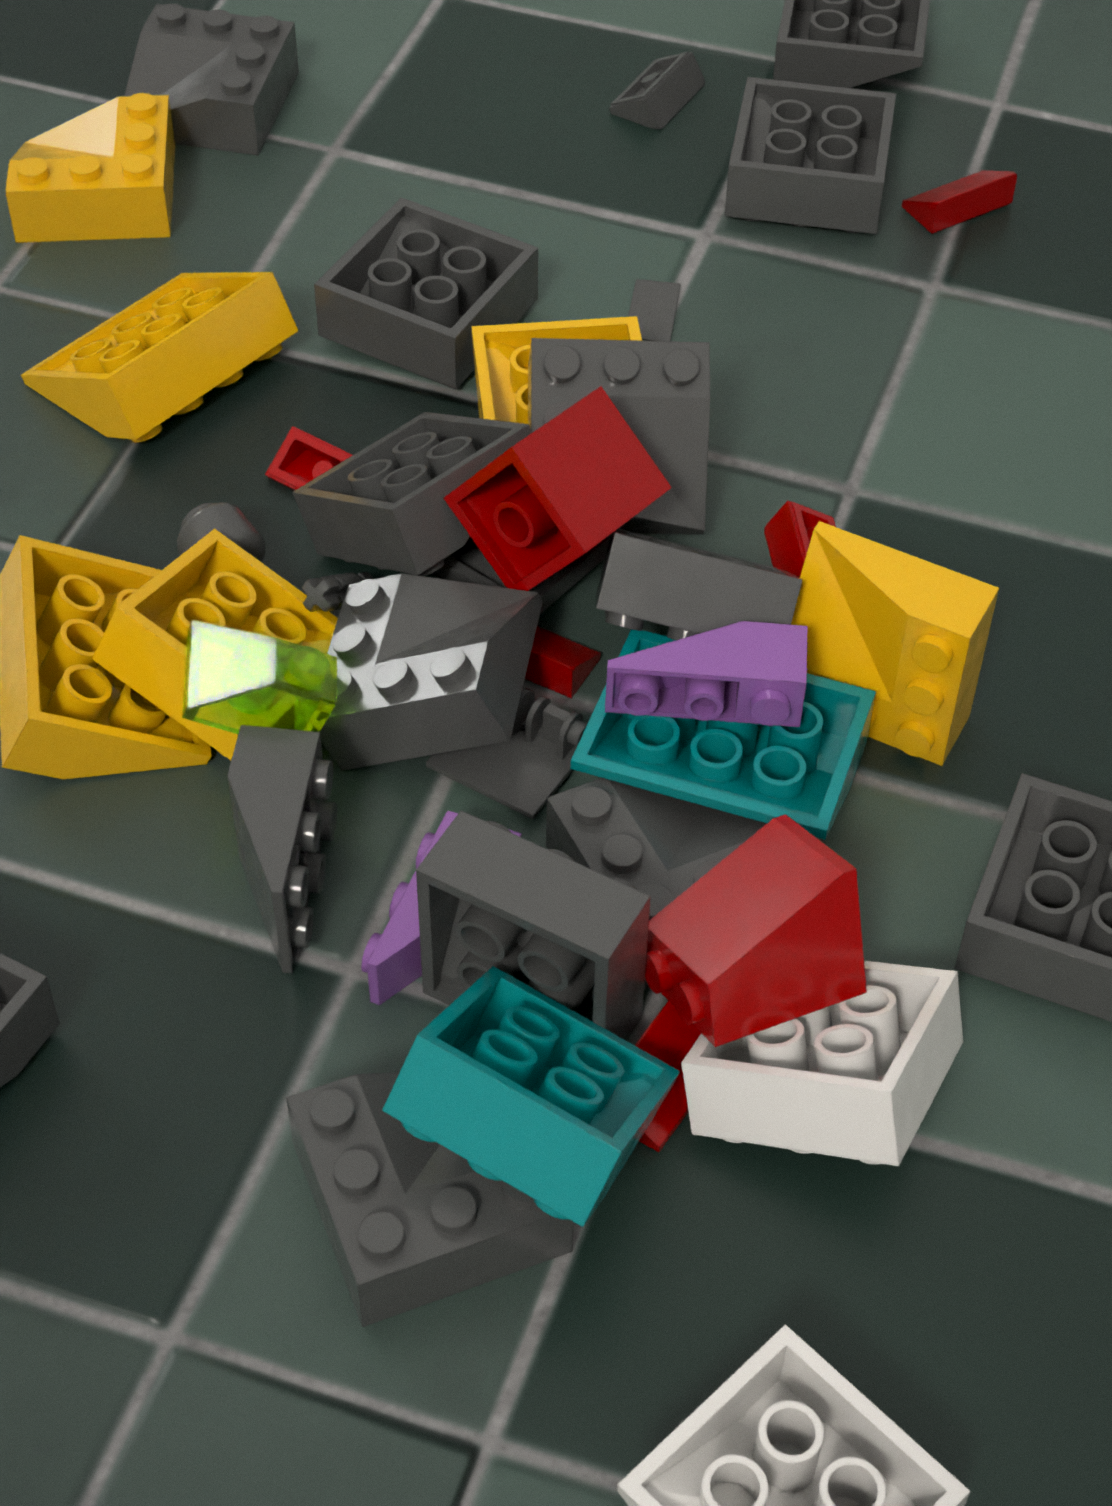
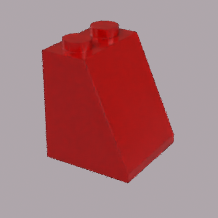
M600 386L509 448L446 495L444 500L506 588L529 591L588 552L672 487L602 386Z
M786 814L773 818L649 920L645 979L650 989L655 994L661 993L676 1008L681 1020L688 1026L693 1025L714 1047L867 993L856 868Z

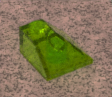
M196 620L191 621L187 634L182 718L235 734L239 733L241 725L312 732L321 731L337 704L336 656L275 637Z

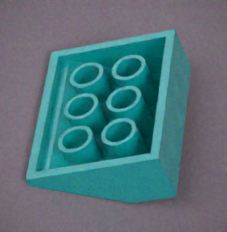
M631 629L618 657L676 640L644 630ZM807 673L800 727L609 713L605 712V685L572 756L570 769L763 823H768L773 818L786 814L813 836L826 840L849 793L864 752L876 691Z

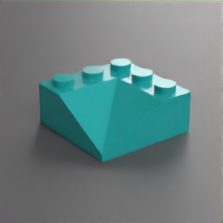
M492 966L417 1034L382 1111L401 1121L405 1130L414 1137L427 1142H437L467 1160L470 1167L481 1176L491 1180L504 1181L532 1197L536 1205L548 1215L563 1220L569 1219L584 1227L608 1193L681 1071Z

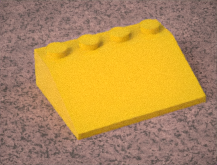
M273 272L181 273L21 374L25 385L105 437L131 439L133 443H139L160 433L162 430L161 423L171 416L185 414L199 407L204 401L202 396L213 388L224 387L239 380L244 374L242 369L253 361L265 360L279 353L283 349L281 343L299 330Z
M19 535L0 574V731L2 768L65 780L206 765L212 757L209 744L176 720L170 718L157 706L92 660L116 606L161 571L160 569Z

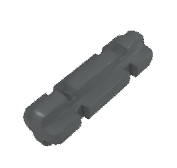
M348 572L343 575L336 574L308 579L302 586L307 595L303 605L310 612L319 611L320 609L325 612L341 609L348 585L374 578L368 572H361L358 575L354 572Z

